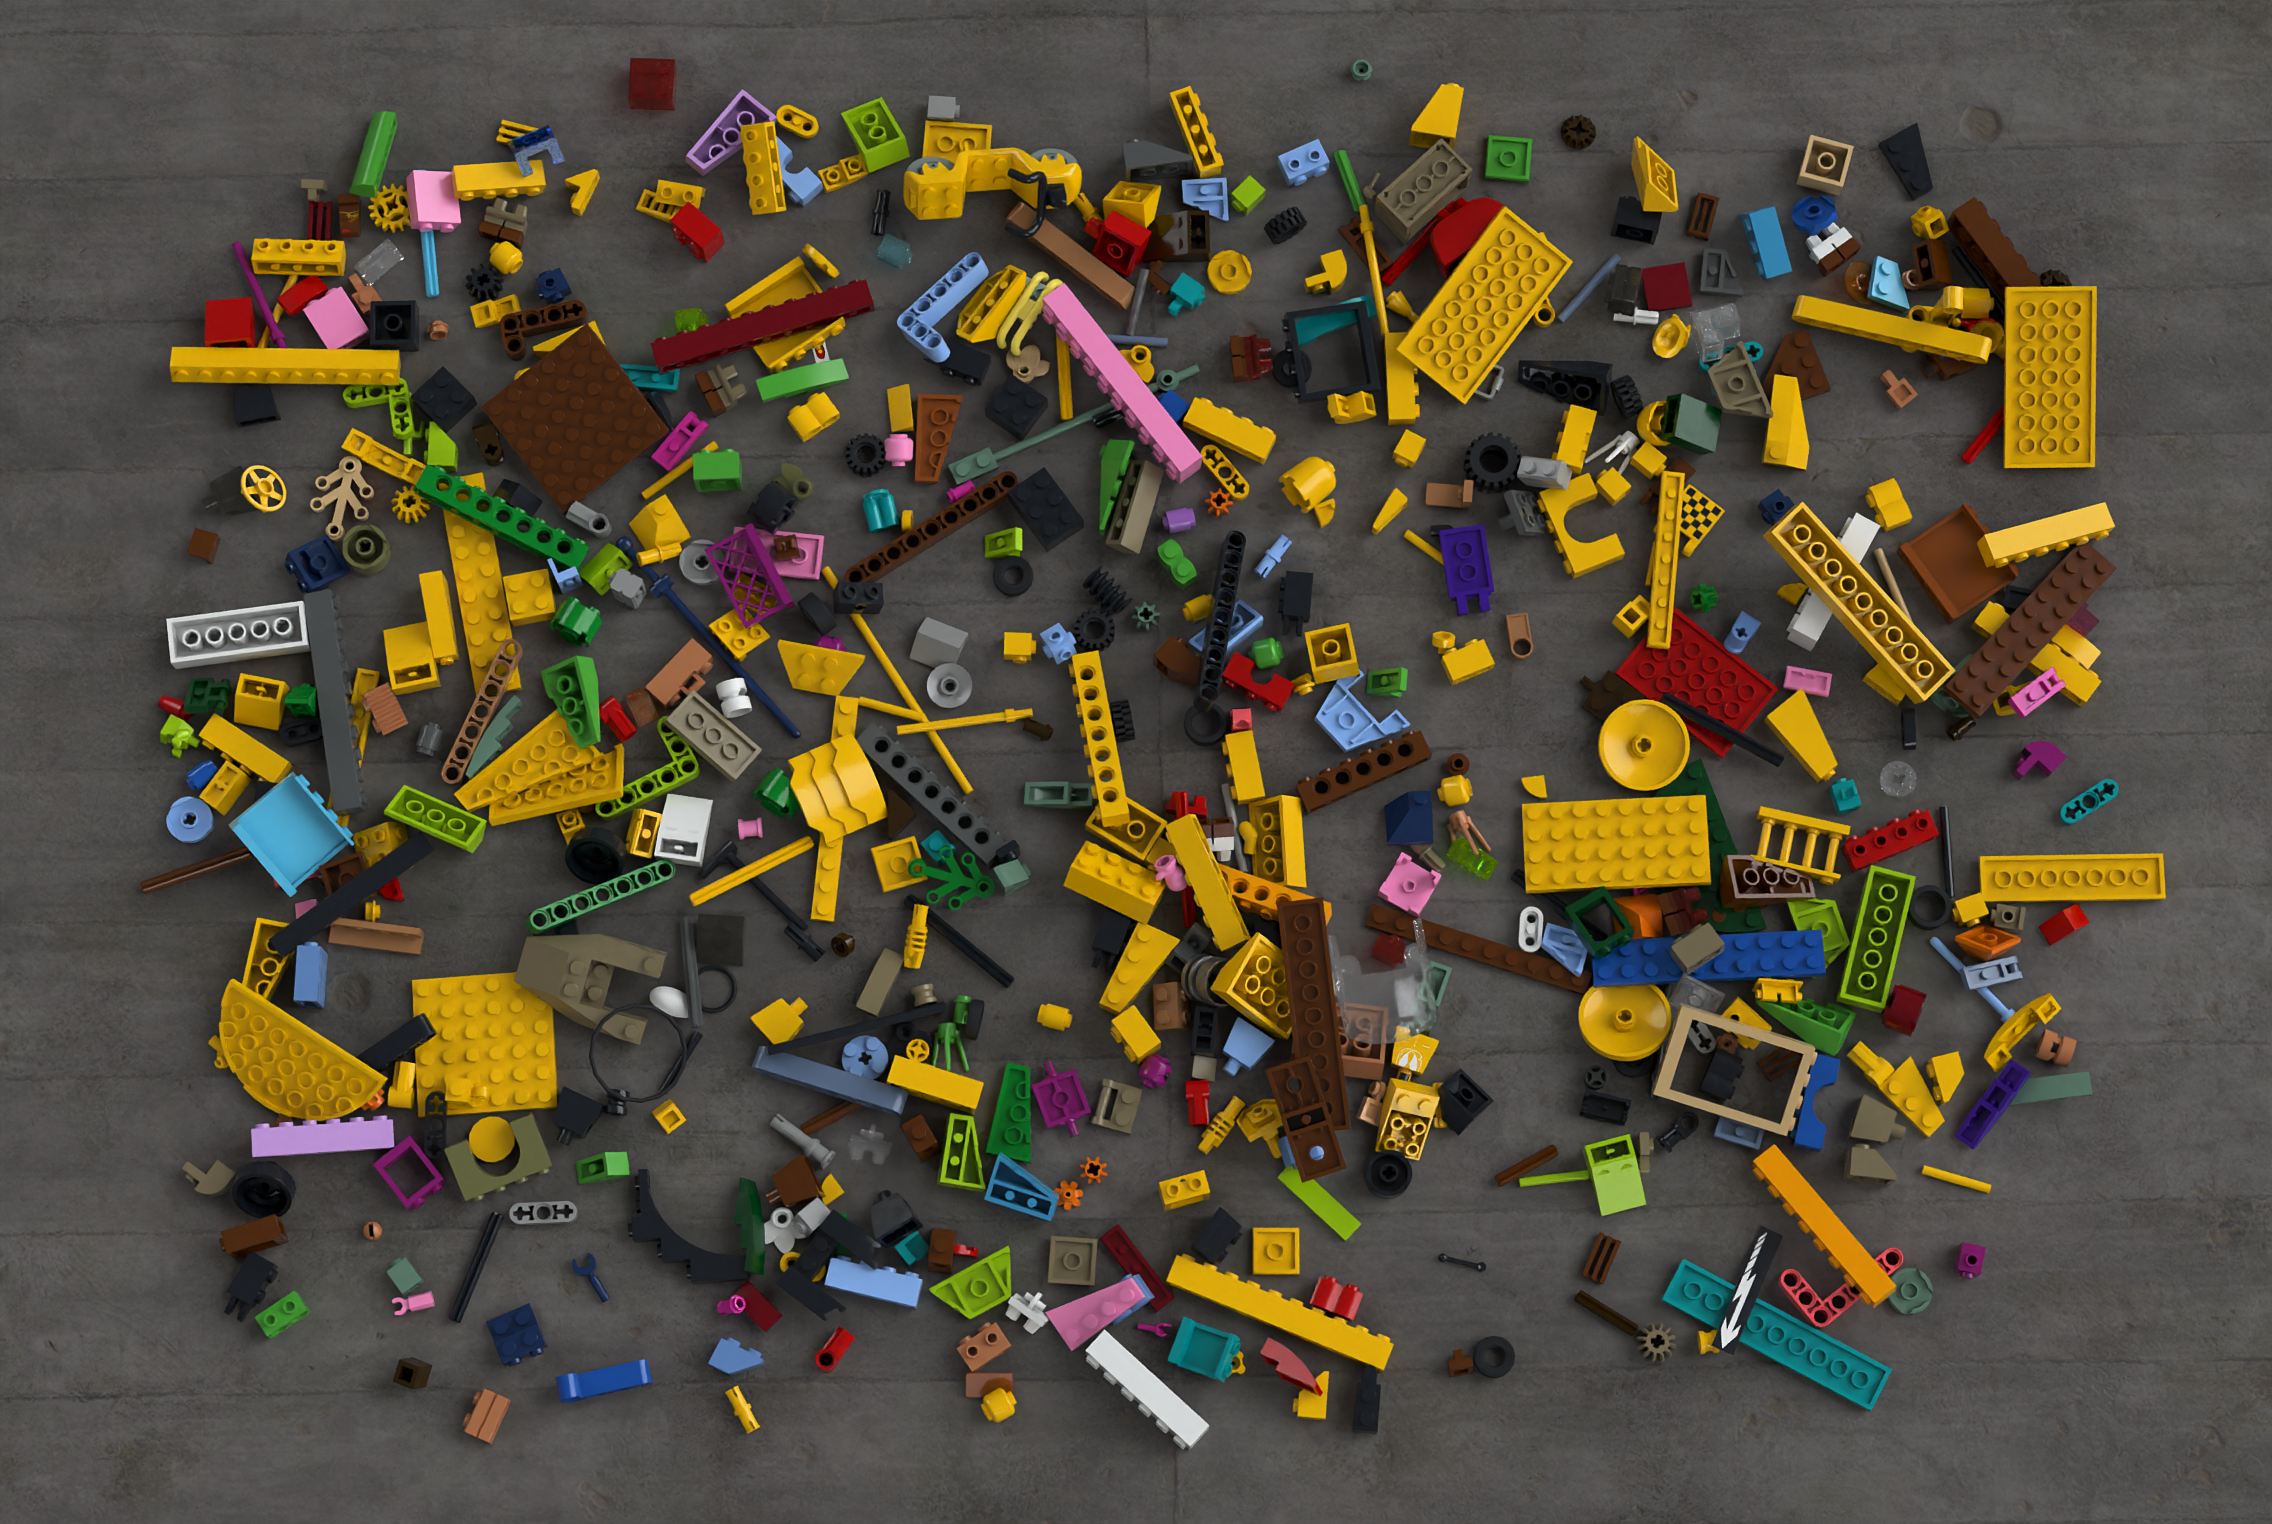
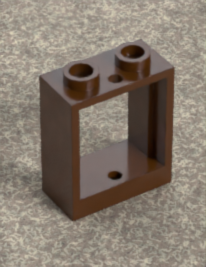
M275 1214L221 1231L222 1238L219 1239L222 1251H226V1254L234 1259L246 1256L250 1251L256 1253L289 1242L283 1220Z

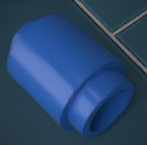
M210 759L206 762L203 760L186 773L188 778L185 780L192 790L197 788L201 791L209 784L219 770Z

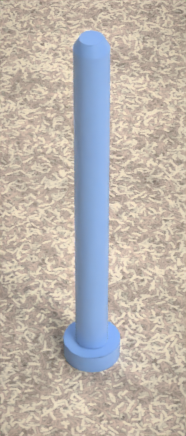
M1933 937L1930 940V944L1958 972L1961 968L1966 967L1937 937ZM1987 987L1977 989L1979 994L2002 1016L2000 1020L2003 1023L2016 1013L2013 1009L2008 1010Z

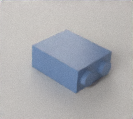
M304 942V946L297 945L294 1001L301 1008L324 1009L328 954L315 942Z

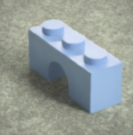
M776 136L783 186L789 191L788 196L796 204L799 202L804 207L823 190L822 182L808 167L797 174L787 172L785 167L793 159L792 151Z

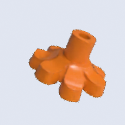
M1064 1180L1060 1182V1189H1054L1060 1195L1057 1206L1064 1204L1063 1208L1065 1211H1070L1071 1205L1076 1208L1081 1205V1201L1078 1198L1083 1197L1084 1192L1081 1189H1076L1078 1187L1077 1182L1072 1181L1068 1185L1067 1181Z

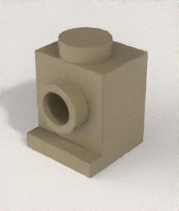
M1997 904L1994 909L1991 908L1989 922H1992L1993 928L2019 934L2023 930L2026 908ZM2004 914H2010L2011 920H2006Z

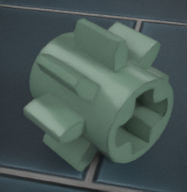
M1144 602L1141 608L1135 606V612L1138 615H1133L1132 620H1138L1137 629L1142 626L1148 632L1150 626L1157 627L1158 623L1154 619L1160 618V613H1154L1155 604L1150 607ZM1143 613H1148L1149 620H1144Z

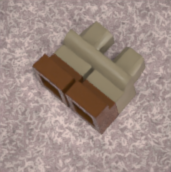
M496 198L491 207L487 206L485 218L480 223L478 228L480 237L499 243L500 240L501 243L509 241L516 248L521 249L528 227L526 220L528 209L526 206L516 204L513 213L506 212L508 202Z
M733 364L722 368L720 365H717L710 371L705 373L702 371L695 374L696 382L715 418L738 406V401L747 396V391L742 382L733 387L728 382L738 377Z

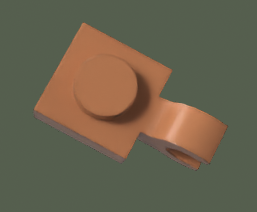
M355 273L348 277L357 291L352 297L365 316L370 313L371 301L382 300L371 283L364 286Z
M1889 369L1880 377L1883 384L1890 388L1885 392L1899 410L1918 396L1905 378L1898 381Z

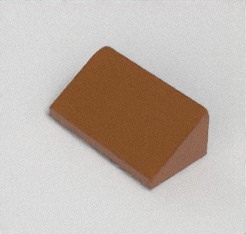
M966 1372V1397L983 1398L997 1388L1004 1389L1006 1393L1011 1391L1013 1394V1373Z

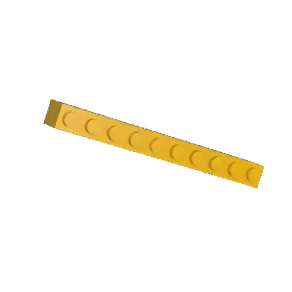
M172 347L170 359L172 382L399 385L401 368L399 350Z
M1182 1254V1257L1176 1255L1166 1284L1363 1365L1374 1366L1380 1372L1384 1371L1394 1346L1393 1343H1390L1391 1339L1382 1334H1377V1337L1368 1334L1369 1329L1360 1325H1356L1355 1328L1346 1325L1347 1320L1338 1316H1334L1333 1319L1325 1316L1326 1312L1321 1309L1312 1307V1310L1303 1307L1304 1303L1297 1299L1291 1298L1288 1301L1281 1298L1282 1294L1275 1290L1269 1289L1268 1292L1259 1289L1261 1285L1248 1280L1247 1283L1239 1281V1276L1226 1271L1225 1274L1217 1272L1216 1266L1204 1262V1265H1200L1195 1262L1194 1257L1187 1254Z

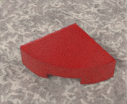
M395 878L378 890L388 900L396 902L405 901L398 878Z
M955 1245V1256L978 1258L979 1249L976 1247Z

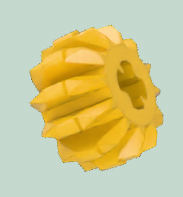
M412 485L410 490L403 486L404 492L396 491L395 494L398 498H394L391 501L392 504L396 505L392 508V511L398 513L397 518L399 520L405 518L407 524L411 522L412 518L418 523V516L426 518L427 515L423 510H430V505L427 504L429 501L415 494V485ZM411 501H414L415 504L408 508L407 504H411Z

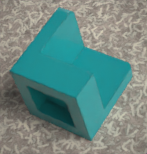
M918 1231L910 1234L894 1247L909 1267L918 1262L930 1250V1247Z

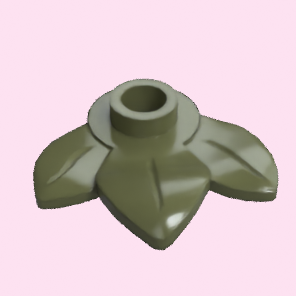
M789 463L782 464L783 476L773 481L782 484L800 501L801 499L809 498L814 491L812 481L803 476L802 470L798 466ZM800 484L806 485L807 490L805 492L799 490Z

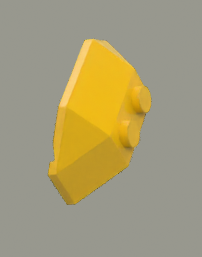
M1009 264L1005 267V270L999 271L985 280L960 312L956 334L972 343L997 338L1000 327L1025 290L1026 272Z

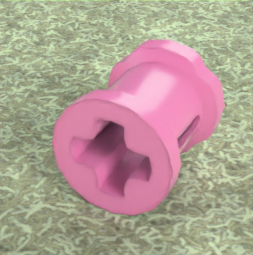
M761 817L751 821L738 819L740 840H743L744 837L752 836L763 838Z

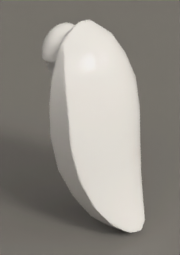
M666 986L656 987L651 990L649 996L654 1006L671 1016L688 1018L687 997L685 993Z

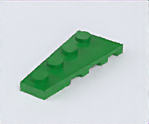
M1007 1063L986 1154L998 1156L1002 1152L1011 1160L1031 1164L1030 1068Z

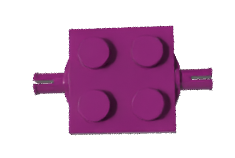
M1049 1061L1048 1064L1046 1062L1043 1066L1048 1077L1042 1082L1031 1086L1047 1129L1066 1125L1070 1138L1074 1137L1072 1128L1075 1135L1078 1136L1080 1133L1075 1121L1080 1117L1091 1114V1110L1075 1069L1066 1073H1056L1052 1061Z

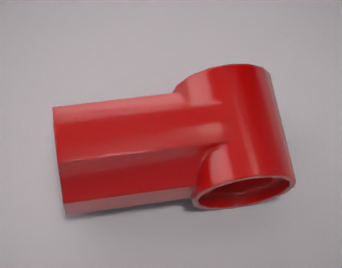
M613 695L599 705V717L605 725H609L621 743L628 741L638 732L624 714L623 708Z
M1209 1080L1185 1081L1189 1126L1209 1125Z
M839 1326L823 1349L816 1355L815 1361L818 1369L823 1373L833 1372L836 1369L837 1363L856 1338ZM823 1356L833 1358V1362L829 1366L821 1365L820 1360Z

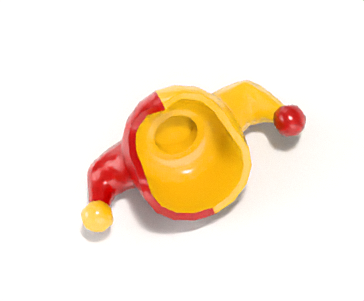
M1970 318L1953 319L1951 323L1953 327H1961L1969 333L1990 338L1993 341L1990 353L1997 354L2003 360L2002 363L2004 365V329L1998 321L1992 318H1983L1977 321Z

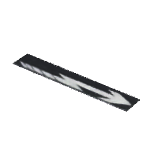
M1761 1226L1711 1346L1733 1356L1779 1247L1782 1235Z

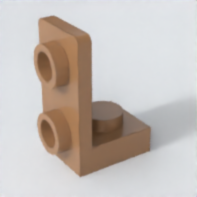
M1464 480L1463 486L1427 483L1425 505L1470 509L1473 480Z

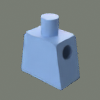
M1238 1017L1222 1054L1229 1058L1223 1070L1232 1076H1235L1241 1066L1250 1071L1274 1046L1275 1040Z

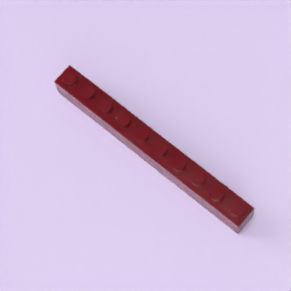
M856 279L842 287L832 286L822 293L812 292L807 294L805 298L798 300L792 298L778 306H765L758 312L748 311L741 314V317L734 319L724 318L714 325L704 324L694 331H681L676 336L670 338L660 337L650 344L659 374L662 375L673 370L682 369L830 325L842 316L846 320L875 311L874 303L866 279L862 281Z

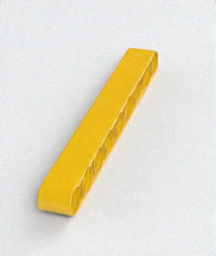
M1805 295L1797 296L1791 317L1794 321L1802 324L1978 364L1987 363L1993 342L1990 338L1982 335Z

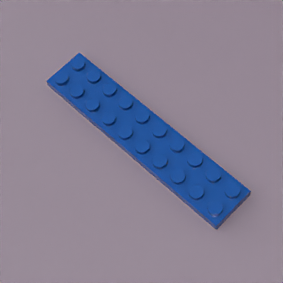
M1822 930L1719 935L1725 943L1724 952L1685 976L1670 956L1671 944L1679 937L1635 939L1624 947L1618 946L1614 948L1612 953L1605 958L1592 959L1594 988L1758 980V978L1777 979L1825 976Z

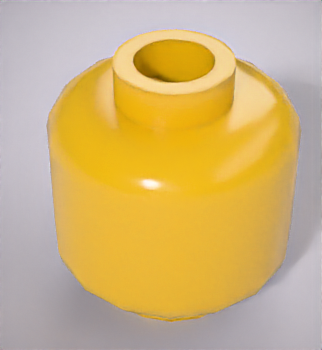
M504 241L500 244L495 243L489 251L491 254L489 259L491 265L502 274H514L523 264L522 252L509 241Z
M1462 775L1443 779L1441 781V788H1437L1440 801H1445L1449 807L1467 803L1470 796H1473L1469 779H1465Z
M997 1388L983 1397V1404L980 1406L988 1421L993 1420L995 1423H1000L1015 1413L1013 1405L1017 1402L1011 1391L1006 1393L1004 1389Z

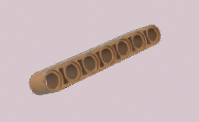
M1019 201L1005 220L1007 223L1010 222L1023 229H1028L1034 222L1037 212ZM1044 219L1039 231L1034 236L1027 238L1120 310L1126 311L1133 302L1136 290L1133 285L1046 219Z
M507 639L500 645L442 768L441 775L443 780L451 785H458L464 780L474 751L489 727L522 657L523 648L514 639ZM511 644L516 645V654L508 656L506 648ZM506 665V675L502 677L497 676L496 669L498 666ZM496 686L498 689L496 696L488 697L486 693L488 687ZM481 706H486L488 709V714L484 718H478L477 710ZM471 727H477L478 735L474 739H469L467 736V731ZM465 747L468 749V756L461 760L457 757V752L460 748ZM452 768H456L459 772L455 780H449L447 776L448 771Z

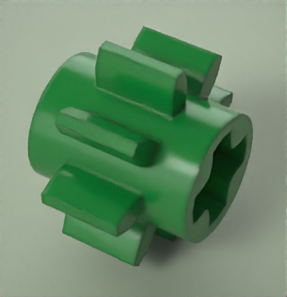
M1703 583L1699 584L1698 588L1691 590L1690 601L1695 610L1701 608L1702 613L1717 606L1716 602L1719 596L1714 586L1707 587V584Z

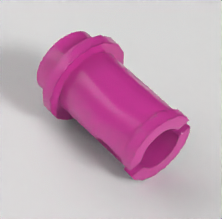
M969 480L954 489L949 488L946 496L949 502L953 504L974 491L975 487Z
M733 1295L728 1300L720 1301L717 1304V1311L719 1314L722 1313V1316L731 1313L739 1314L744 1310L746 1303L742 1297Z

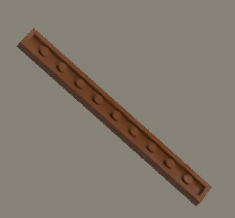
M1373 903L1365 925L1381 932L1580 995L1586 994L1592 972L1582 970L1581 976L1577 977L1560 962Z

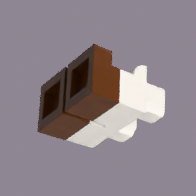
M1835 223L1822 230L1827 237L1823 242L1818 235L1810 236L1805 242L1811 251L1809 257L1812 260L1814 259L1819 266V271L1823 277H1826L1840 267V265H1843L1857 255L1861 248L1844 227L1840 229Z
M1232 817L1211 818V824L1209 818L1198 819L1211 850L1217 851V860L1229 861L1231 850H1234V822Z

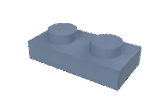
M1720 1115L1713 1137L1758 1151L1765 1129Z

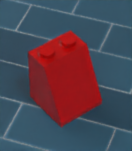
M251 297L206 301V347L257 348L255 311Z

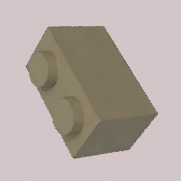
M1709 922L1703 926L1701 924L1697 925L1690 931V935L1685 938L1679 937L1671 944L1670 956L1685 976L1724 952L1725 943Z

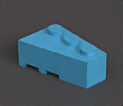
M1775 206L1763 207L1740 214L1750 250L1756 261L1755 268L1757 274L1761 275L1762 279H1768L1791 272L1792 268Z
M1000 1152L984 1200L1051 1221L1060 1195Z

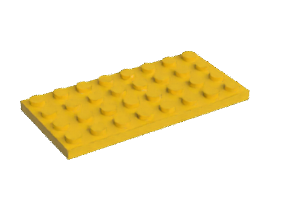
M1503 206L1414 322L1395 350L1458 401L1466 404L1573 261L1506 206Z
M2097 286L2005 287L2003 468L2095 467Z
M1706 795L1522 804L1526 893L1597 890L1602 886L1610 890L1711 885Z

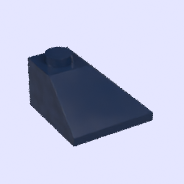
M1409 791L1384 806L1387 846L1433 844L1431 791Z

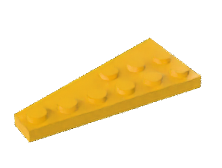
M555 710L456 791L454 795L470 813L600 760L603 756L594 745L580 749L569 732L568 724L564 717Z

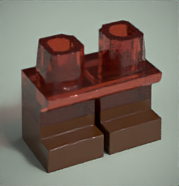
M1257 334L1250 337L1230 336L1229 344L1234 383L1259 380L1261 375L1272 373V360H1259V353H1270L1269 339L1257 338Z
M1682 887L1669 893L1657 895L1663 915L1666 916L1664 918L1671 937H1678L1688 933L1697 925L1710 919L1705 907L1693 910L1691 903L1702 899L1698 887L1688 889Z

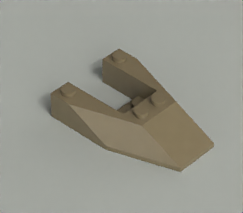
M604 934L527 936L514 981L575 1023L596 1030L600 1021L614 1010L604 1006L615 966L660 978L667 953ZM620 1011L607 1020L599 1032L640 1045L648 1018Z

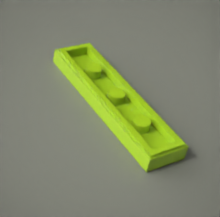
M1293 1166L1286 1167L1277 1177L1280 1182L1345 1242L1361 1225L1352 1214L1314 1179L1302 1183L1298 1169L1294 1170Z

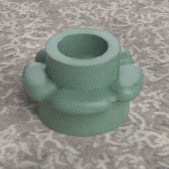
M1358 60L1352 64L1350 71L1353 73L1352 76L1355 80L1365 81L1371 76L1372 66L1366 60Z

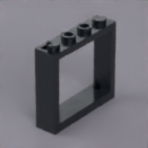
M1366 301L1286 312L1284 319H1281L1282 331L1287 333L1288 341H1285L1286 354H1290L1291 357L1289 373L1291 377L1294 376L1295 385L1292 386L1295 399L1298 398L1299 404L1328 400L1327 396L1334 393L1349 396L1360 391L1375 393L1381 389ZM1355 311L1367 384L1307 393L1295 320Z

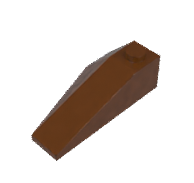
M1726 855L1724 857L1718 886L1723 908H1745L1808 900L1816 897L1811 875L1789 868L1782 869L1773 866V863L1767 861L1763 863L1754 860V857L1749 855Z

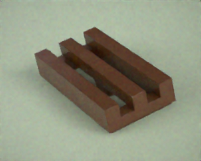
M1698 192L1687 236L1693 235L1695 238H1704L1705 241H1708L1719 197ZM1702 198L1705 199V202L1699 220L1698 228L1696 231L1693 230V226L1695 223L1699 204ZM1709 201H1713L1714 203L1712 206L1706 232L1703 233L1701 232V230L1703 227Z
M1780 1047L1759 1061L1757 1065L1770 1083L1798 1065L1803 1054L1799 1053L1801 1057L1772 1076L1769 1073L1771 1070L1798 1052L1791 1051L1766 1068L1764 1064L1787 1050Z
M1600 1232L1581 1276L1603 1285L1621 1241ZM1601 1240H1604L1606 1243L1592 1274H1589L1588 1271ZM1610 1243L1614 1244L1601 1278L1596 1277Z

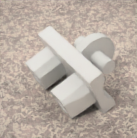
M1028 1292L1024 1297L1016 1293L1008 1301L1010 1305L1005 1315L1016 1321L1021 1313L1029 1318L1023 1327L1031 1334L1035 1333L1040 1327H1043L1049 1320L1048 1316L1042 1312L1046 1305L1039 1301L1042 1297L1040 1292L1035 1297Z

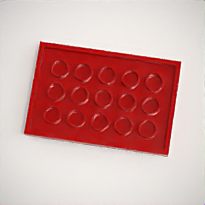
M1674 606L1670 649L1646 647V635L1615 672L1616 676L1643 694L1647 700L1660 702L1663 695L1669 693L1741 733L1745 732L1779 690V688L1737 655L1726 650L1723 644ZM1678 714L1684 722L1688 733L1722 759L1734 745V743Z

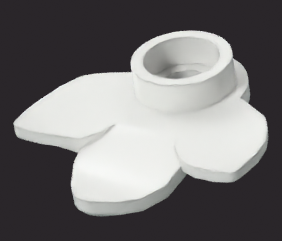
M784 1207L775 1209L771 1214L770 1221L764 1224L765 1244L774 1242L776 1247L784 1254L791 1251L795 1238H806L804 1234L796 1230L792 1221L794 1216L789 1209ZM781 1215L787 1217L786 1222L783 1224L778 1222V1218Z

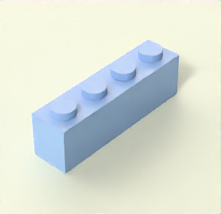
M838 1255L837 1259L831 1258L824 1284L825 1287L914 1309L917 1308L923 1280L919 1279V1274L906 1271L905 1275L896 1273V1269L883 1266L882 1270H874L863 1261H860V1264L850 1262L851 1258Z

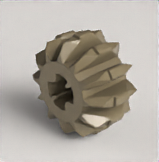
M1650 1323L1648 1325L1649 1331L1646 1328H1642L1641 1333L1644 1336H1638L1636 1339L1639 1342H1644V1344L1637 1346V1350H1646L1642 1354L1643 1358L1651 1354L1650 1362H1655L1656 1355L1660 1362H1664L1663 1353L1670 1358L1672 1353L1669 1349H1676L1675 1344L1669 1343V1341L1675 1340L1676 1336L1671 1335L1668 1337L1667 1334L1671 1331V1328L1668 1327L1665 1331H1662L1663 1323L1658 1324L1657 1330L1654 1324ZM1658 1337L1660 1338L1659 1342L1662 1341V1345L1654 1348V1343L1651 1344V1340Z

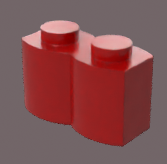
M1327 1275L1324 1278L1319 1277L1309 1306L1353 1322L1363 1296L1359 1292L1360 1288L1351 1284H1346V1287L1337 1284V1279Z

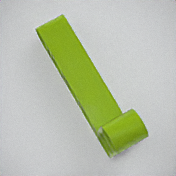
M669 716L662 717L658 722L657 728L674 762L624 786L623 796L626 794L633 796V800L630 803H622V798L596 803V812L603 821H612L698 777L700 768L690 746L673 731L670 733L663 732L664 722ZM676 744H683L685 746L684 750L680 753H675L673 747ZM691 763L695 765L692 772L686 773L683 771V767L686 764ZM673 774V781L670 783L663 782L664 775ZM652 784L654 788L650 793L642 792L644 785ZM604 805L613 806L610 813H601V808Z

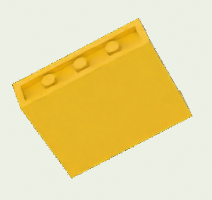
M798 256L725 304V308L729 316L734 319L741 317V314L748 311L758 312L765 306H778L784 304L788 299L795 298L798 300L805 298L807 294L812 292L822 293V290L805 268L803 260ZM842 316L830 325L752 348L771 375L775 372L780 373L793 360L798 361L802 359L811 348L814 347L816 349L823 345L825 339L829 336H836L844 330L843 327L846 326L845 320Z

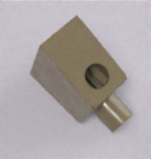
M1863 1094L1859 1099L1847 1139L1885 1145L1888 1142L1889 1136L1902 1140L1906 1127L1894 1123L1896 1111Z

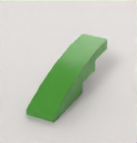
M840 358L776 373L757 379L756 384L762 401L765 403L783 396L788 398L803 392L808 394L850 379L843 359Z

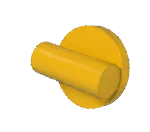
M1305 673L1292 680V683L1295 684L1294 693L1299 692V695L1302 696L1313 691L1311 687L1315 686V683L1311 682L1312 677L1309 673Z

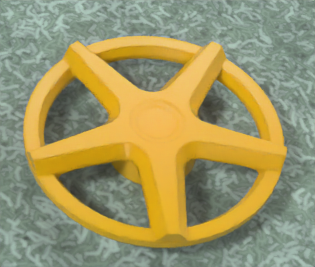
M256 465L247 468L243 472L240 481L241 494H244L245 498L254 507L265 513L276 511L283 506L286 500V488L281 478L273 470L265 466ZM254 469H263L271 474L267 478L260 479L254 472ZM247 474L250 475L255 483L254 486L246 487L245 480ZM275 478L282 487L283 495L274 491L273 481ZM249 494H258L261 505L254 501ZM268 497L281 501L274 507H268Z

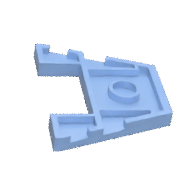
M1360 669V675L1337 680L1314 719L1345 753L1406 730L1410 726V723L1397 709L1381 723H1378L1348 691L1364 677Z

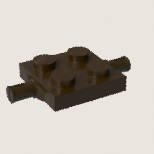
M1610 670L1596 683L1585 675L1579 682V684L1590 690L1588 698L1581 707L1602 723L1621 705L1645 698L1643 694Z

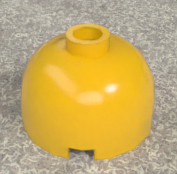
M1656 401L1646 405L1637 417L1639 436L1643 441L1649 442L1652 446L1671 444L1660 439L1666 401Z

